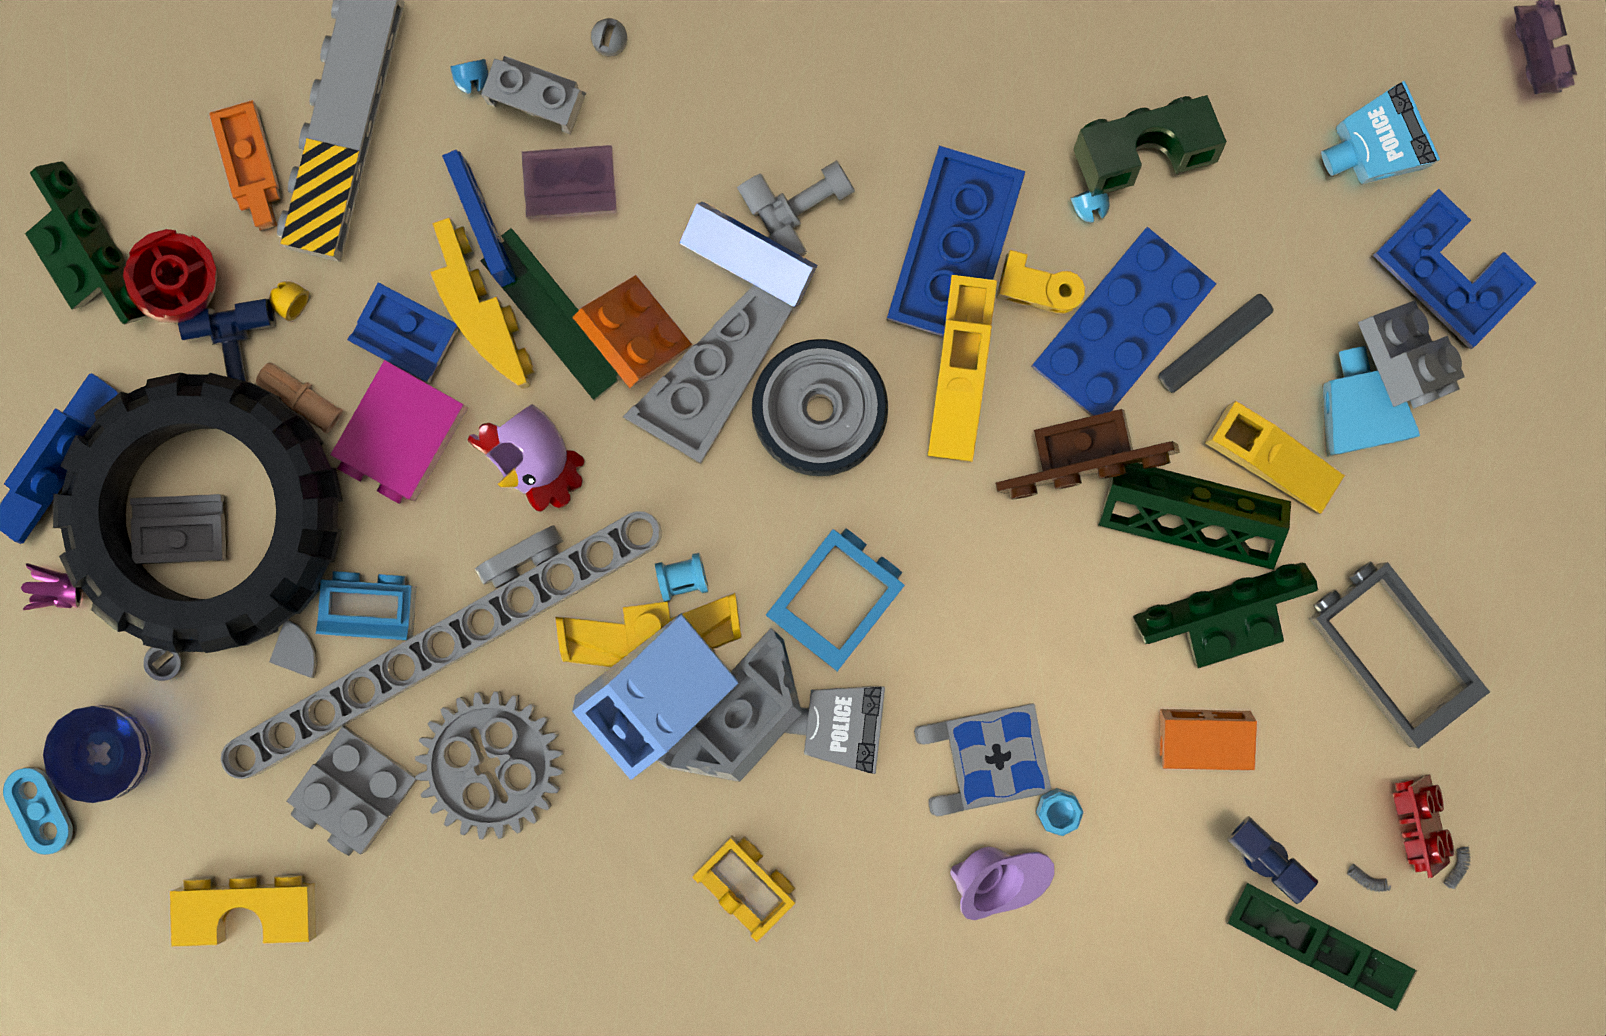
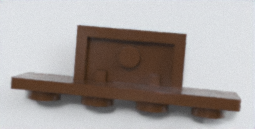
M1119 409L1034 430L1043 471L999 481L995 484L997 492L1010 493L1011 500L1037 495V486L1054 483L1055 489H1064L1082 484L1080 476L1098 472L1099 479L1120 476L1126 473L1125 466L1142 462L1144 469L1163 466L1171 463L1169 456L1180 453L1178 443L1174 441L1133 450L1125 410Z

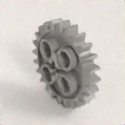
M498 691L493 693L490 703L487 704L481 692L474 694L473 706H469L463 697L457 698V713H454L447 707H443L440 710L445 722L443 724L433 720L428 722V726L435 733L434 738L421 737L419 739V742L429 748L428 754L415 756V761L426 764L427 771L419 773L415 778L420 781H429L430 787L420 795L422 798L435 796L437 802L433 805L430 812L434 814L445 809L448 812L444 822L446 827L457 819L462 821L461 835H466L472 826H477L479 839H484L489 827H493L498 839H501L505 836L507 824L518 834L522 831L520 818L525 817L531 823H536L538 817L533 808L537 806L548 810L551 805L543 795L545 792L558 793L560 790L558 786L550 782V777L564 773L563 769L552 766V759L563 755V751L550 749L548 745L555 740L558 734L557 732L543 734L541 729L546 725L548 718L543 717L533 721L531 715L535 706L530 704L522 711L518 710V696L513 695L506 705L502 704L501 694ZM496 722H503L512 730V741L505 748L497 747L490 740V729ZM472 728L478 729L487 756L489 758L498 757L501 765L495 768V773L509 799L507 802L501 801L492 774L490 772L482 773L479 770V765L484 762V757L471 735ZM455 741L464 742L470 748L471 757L465 766H456L449 759V747ZM517 763L523 764L530 770L531 782L527 788L518 789L509 782L508 771L512 765ZM472 783H481L489 790L490 798L485 807H475L468 801L467 789Z

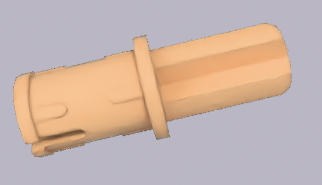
M267 363L257 375L256 384L281 397L283 403L321 428L326 434L332 430L343 413L341 408H337L311 390L312 384L309 382L302 384L273 363Z

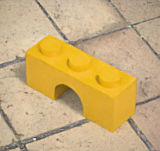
M302 875L275 876L274 884L257 885L256 877L229 878V886H211V878L183 880V887L170 891L171 947L218 945L226 941L227 917L234 908L238 907L247 908L259 917L263 929V943L309 942L316 938L315 883H302Z

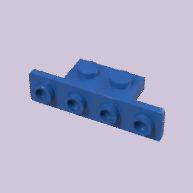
M91 373L86 377L63 412L57 408L54 409L4 482V485L10 490L0 503V531L14 542L19 544L25 542L53 501V495L58 494L64 485L67 470L60 465L75 435L84 436L96 421L94 412L119 394V391Z

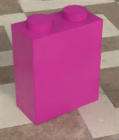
M384 360L330 455L341 461L337 469L361 482L364 475H367L379 482L380 485L376 491L399 504L404 497L416 501L466 414L468 407Z

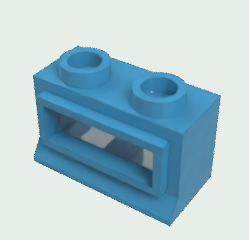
M333 571L332 580L320 581L316 634L408 640L413 637L417 586L405 585V576L378 574L377 583L360 582V573Z

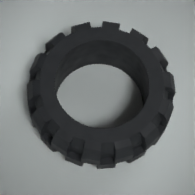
M179 372L147 379L145 386L130 393L121 391L94 412L96 421L84 436L75 435L60 465L67 470L62 493L53 495V528H61L66 552L62 553L59 558L73 588L81 587L93 602L91 611L117 632L125 631L141 639L145 646L174 653L218 652L239 646H247L277 632L278 627L295 614H301L320 591L319 583L329 563L335 562L343 530L338 529V502L343 501L336 468L330 466L321 447L324 444L323 440L306 418L298 415L283 403L281 397L253 383L214 373L185 374ZM212 428L232 435L246 445L259 459L273 488L276 520L269 548L257 568L233 589L212 598L199 599L167 588L150 575L142 564H135L132 559V549L128 537L125 514L127 496L132 480L144 460L157 447L167 440L188 431Z

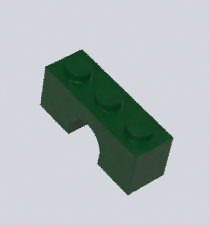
M1208 95L1194 99L1190 96H1184L1171 101L1167 106L1150 110L1144 107L1133 110L1120 119L1112 121L1107 119L1094 120L1080 129L1073 150L1093 197L1135 184L1142 167L1137 153L1139 149L1155 148L1164 152L1169 157L1177 174L1217 163L1227 141Z

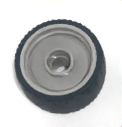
M806 340L785 348L765 366L753 392L752 418L762 445L780 464L804 475L830 476L848 471L857 466L876 448L887 423L888 397L879 372L861 352L847 344L834 340ZM816 397H824L832 403L833 413L824 421H816L808 415V403Z

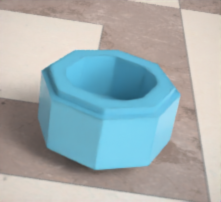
M1059 788L1042 795L1036 810L1044 829L1047 832L1060 836L1078 829L1084 813L1076 796Z

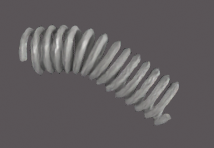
M1462 847L1456 850L1458 852L1456 869H1453L1451 874H1449L1450 877H1447L1446 882H1444L1449 889H1456L1457 884H1460L1459 881L1467 873L1466 870L1469 869L1467 866L1470 864L1466 862L1471 861L1470 853H1467L1470 850H1464L1469 849V847Z
M1355 864L1348 870L1347 874L1353 877L1355 881H1358L1360 885L1366 887L1367 890L1386 892L1391 889V885L1388 888L1386 878L1374 879L1365 874Z

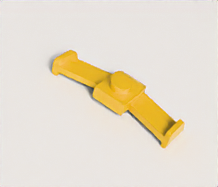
M736 593L682 614L711 649L742 638ZM669 602L623 607L625 624L555 617L562 661L607 667L614 666L675 618L670 617Z

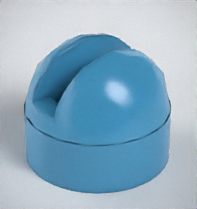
M485 59L450 66L453 80L462 92L471 93L472 80L477 91L480 92L484 88L488 77Z

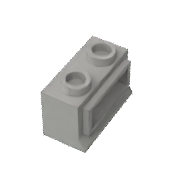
M504 56L502 61L494 58L481 95L488 105L496 107L497 101L523 110L529 115H536L561 124L562 132L571 135L586 92L581 91L575 81Z

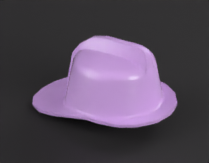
M989 846L980 848L965 861L951 868V877L962 895L960 901L962 914L966 919L978 920L993 914L1018 909L1032 903L1050 886L1054 877L1053 862L1047 855L1040 852L1011 856L998 848Z

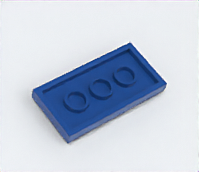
M939 145L887 320L942 337L944 336L951 275L993 280L1026 171Z
M1146 227L1031 367L1090 416L1111 412L1217 283L1149 227Z

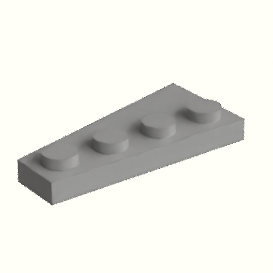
M753 285L623 418L701 464L793 311V307Z

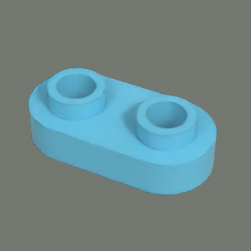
M33 767L18 769L11 773L4 783L3 796L27 846L32 851L43 855L63 850L71 841L73 826L49 776L44 771ZM27 782H32L37 787V794L34 798H29L24 793V786ZM48 822L53 823L57 828V834L53 839L47 838L44 834V826Z

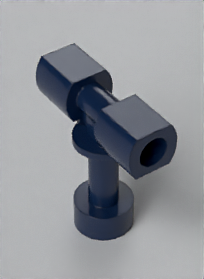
M260 299L237 303L234 310L215 313L214 309L207 308L193 319L178 323V327L183 341L211 337L212 345H222L227 377L246 381L240 342L248 340L247 331L274 327L275 315L269 299Z
M1250 816L1246 817L1228 836L1227 840L1241 852L1244 864L1262 876L1273 877L1271 881L1295 904L1302 902L1318 884V880L1295 858L1288 860V854L1284 846L1274 841Z

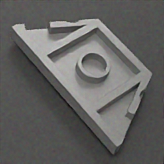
M772 628L768 630L731 671L739 683L667 753L657 760L668 769L740 782L802 714L784 639Z

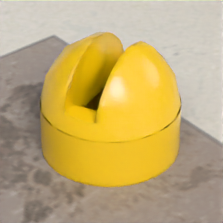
M283 281L278 283L277 288L272 289L269 301L272 309L287 321H292L301 314L307 305L309 291L297 283Z

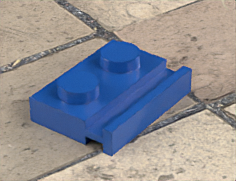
M378 282L357 321L353 333L350 334L347 340L417 378L430 383L432 375L437 366L440 365L459 328L453 321Z

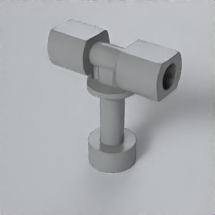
M837 160L821 169L825 176L824 179L789 200L783 193L775 197L762 174L750 178L737 187L752 214L761 217L771 234L768 238L800 256L808 253L794 229L801 224L798 215L834 193L839 200H842L855 192L850 180Z

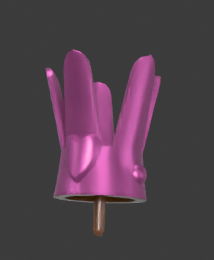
M26 563V567L31 570L32 577L45 582H25L22 584L21 590L24 593L33 594L29 598L31 604L24 606L23 611L54 605L58 608H78L80 606L82 592L84 591L81 587L73 588L67 573H60Z

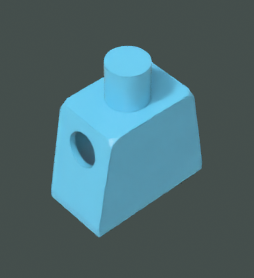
M1366 346L1340 351L1339 357L1344 378L1331 380L1323 385L1327 457L1419 437V430L1408 402L1393 407L1379 372H1371Z

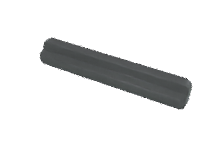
M1262 294L1254 296L1159 374L1158 377L1164 387L1171 393L1180 389L1270 316L1274 311L1271 303Z

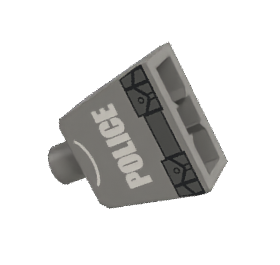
M863 686L811 690L809 708L800 707L802 714L785 733L806 735L805 755L876 774L885 687Z

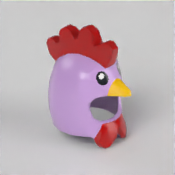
M533 404L523 409L501 427L492 423L482 424L479 427V436L471 434L467 439L474 448L484 453L501 471L504 478L497 485L500 487H513L526 494L529 503L536 511L542 512L549 506V503L557 508L565 507L571 500L569 492H574L582 486V477L576 470L584 465L583 456L575 451L566 450L562 436L553 422L542 410Z

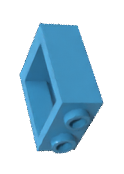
M847 528L844 529L841 535L832 529L766 614L768 618L837 672L905 586L898 580L903 572L882 556L875 562L862 551L867 544ZM834 546L888 587L840 650L786 608Z

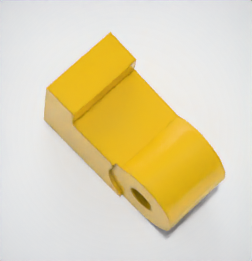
M1013 250L1006 254L996 294L997 299L1061 314L1072 311L1082 302L1085 296V286L1083 280L1077 274L1071 271H1061L1052 274L1025 267L1028 254Z

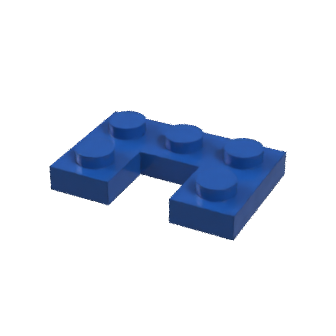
M1438 189L1373 256L1469 349H1472L1534 287L1536 282L1505 252H1502L1471 283L1440 253L1471 219Z

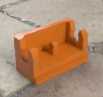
M1160 709L1159 753L1162 756L1163 769L1255 770L1257 732L1255 717L1251 711Z

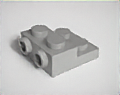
M1415 300L1358 322L1393 407L1410 401L1414 409L1460 390L1457 380L1465 378L1461 369V356L1458 350L1451 345L1448 336L1432 341L1429 335L1428 320L1424 313L1418 309Z
M342 726L319 760L310 767L286 802L295 807L291 812V816L310 829H313L318 824L331 833L327 841L337 850L348 856L355 850L361 855L368 850L417 780L411 772L348 727Z

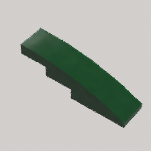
M1247 883L1227 923L1395 1011H1398L1417 973V970L1249 883Z

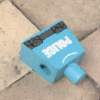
M1405 81L1398 83L1336 126V130L1341 143L1321 151L1324 165L1331 176L1353 167L1361 184L1423 170L1440 160Z

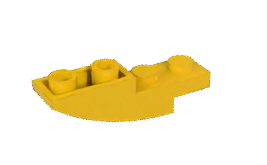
M450 218L432 223L447 266L430 273L450 316L465 338L497 371L522 389L530 387L527 375L535 372L526 347L518 350L512 333L520 330L511 305L503 307L502 302L497 297L482 302L480 296L488 293L479 268L471 271L466 254L473 252L464 226L456 228L455 223Z
M951 275L928 456L973 462L991 337L997 280Z

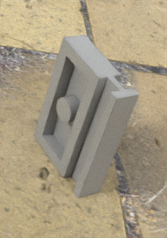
M224 495L130 498V505H132L131 549L132 559L135 564L226 561L225 515H223Z

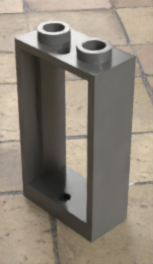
M1370 561L1349 577L1353 584L1341 594L1334 589L1314 604L1318 612L1312 615L1309 620L1407 745L1419 749L1489 694L1490 691L1391 565L1385 562L1374 566ZM1378 582L1382 584L1460 683L1411 723H1409L1329 621Z

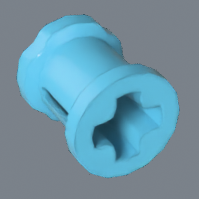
M700 553L692 554V559L664 565L662 562L655 563L656 575L664 602L670 601L674 595L699 590L701 593L709 592Z

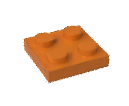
M636 275L583 306L572 317L629 388L682 355L692 345L678 325L671 319Z

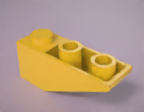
M1237 401L1227 406L1205 442L1208 446L1319 514H1322L1345 476L1275 424Z

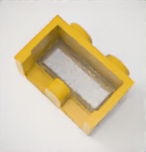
M731 836L693 874L692 878L698 884L701 882L719 900L718 903L730 915L733 914L751 932L750 936L758 942L796 903V900L791 895L796 888L778 869L770 874L758 862L763 857V854L746 837H743L738 842Z

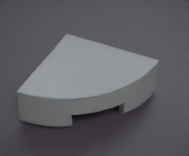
M287 620L282 626L269 662L314 678L317 659L313 645L300 626Z

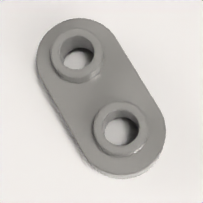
M550 526L477 566L475 571L483 585L492 582L495 588H499L520 576L516 568L531 560L535 566H538L558 555L559 552L556 546L562 543L563 540L555 526Z

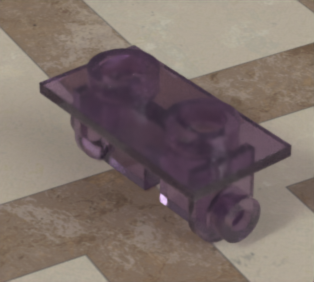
M1539 0L1536 2V5L1515 6V30L1523 44L1527 61L1526 75L1528 81L1533 86L1535 95L1560 93L1562 89L1575 86L1573 77L1577 76V71L1570 45L1564 44L1554 48L1553 40L1567 36L1561 6L1559 4L1555 5L1554 0Z

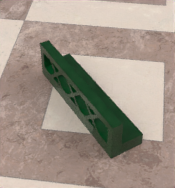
M510 228L501 237L504 240L502 244L517 278H515V282L502 288L586 392L596 401L620 382L622 378L572 318L579 311L515 231ZM485 258L481 259V263L490 272Z
M1140 463L1125 466V474L1110 478L1109 490L1100 515L1099 526L1272 570L1275 569L1290 529L1291 501L1156 467L1144 469L1143 464ZM1116 501L1135 505L1140 511L1139 514L1132 517H1125L1113 514L1112 512ZM1166 514L1179 516L1184 524L1176 528L1162 526L1157 518ZM1215 525L1223 527L1228 535L1216 540L1206 537L1201 529ZM1259 536L1273 541L1269 552L1249 548L1245 540Z

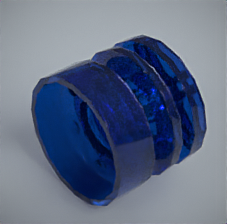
M106 705L74 709L57 720L46 737L43 751L46 774L56 789L72 800L87 803L119 798L139 786L149 771L152 757L149 734L140 720L122 708ZM108 743L111 748L108 750L107 755L111 760L109 762L100 761L96 763L93 758L96 756L97 751L93 746L95 744L105 745Z

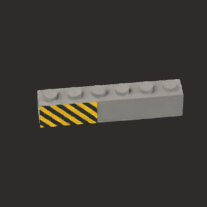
M333 0L331 18L336 19L332 36L326 35L320 54V60L325 63L321 80L315 79L311 88L310 105L314 106L311 122H305L301 129L299 149L303 150L300 166H294L289 177L288 192L293 193L289 211H282L277 227V236L282 237L280 244L288 250L341 262L405 3L403 0Z

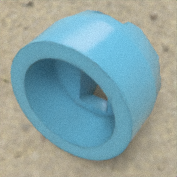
M1088 190L1071 197L1077 215L1086 222H1094L1092 210L1096 209L1101 219L1109 211L1110 202L1107 193L1092 197Z

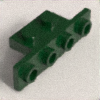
M62 161L36 166L30 171V175L52 210L29 229L25 235L71 310L85 306L102 291L122 324H129L149 318L129 298L123 278L124 267L126 266L123 254L114 244L101 223L98 213L92 208L77 184L74 174Z
M1306 563L1286 564L1280 566L1275 571L1260 576L1238 579L1233 584L1212 591L1196 592L1189 598L1174 603L1152 606L1145 612L1134 615L1133 618L1145 644H1151L1187 632L1193 660L1197 668H1201L1284 642L1276 604L1318 591V585Z

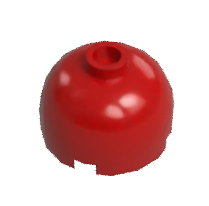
M164 229L147 234L135 243L130 250V256L124 267L123 278L129 298L144 315L158 322L176 324L193 319L207 308L215 293L217 270L211 251L199 238L193 235L190 237L186 234L177 233L176 230Z

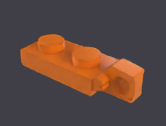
M251 100L210 112V119L233 199L238 202L241 211L251 210L255 227H259L260 231L277 226L271 202L280 200L278 191L280 188L256 103Z

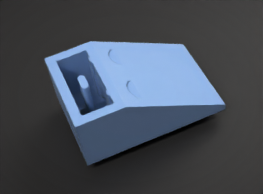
M681 613L576 694L572 712L628 778L632 780L667 753L739 681Z

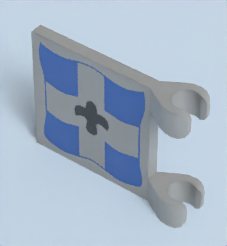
M1034 703L921 725L915 728L914 733L918 744L925 745L949 739L959 788L958 793L931 797L929 799V808L932 815L943 816L964 810L1042 795L1052 791Z

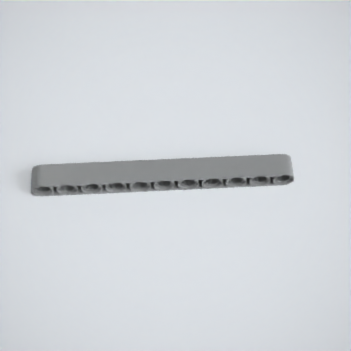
M636 511L622 517L231 740L225 745L221 753L223 769L228 775L237 779H245L263 773L335 732L342 726L349 724L649 553L658 546L661 540L662 529L660 523L652 515L641 511ZM637 520H646L653 528L651 540L644 545L633 544L628 536L630 525ZM599 542L608 543L613 550L611 563L603 568L595 567L589 559L591 547ZM565 564L571 568L574 578L571 586L561 591L552 586L550 573L556 566ZM519 587L530 589L534 596V603L531 609L524 613L515 611L511 605V595ZM481 609L489 611L494 618V627L486 635L477 634L471 625L473 615ZM440 632L450 634L455 643L453 652L446 658L437 656L432 648V641ZM402 654L409 656L415 665L414 673L408 680L399 679L393 671L395 659ZM361 677L370 679L375 687V694L367 703L359 701L353 691L356 681ZM320 700H327L334 706L335 717L329 725H323L315 718L314 708ZM282 722L290 724L295 731V740L289 748L279 745L275 738V730ZM242 745L251 747L256 756L255 763L250 770L241 768L235 759L236 752Z

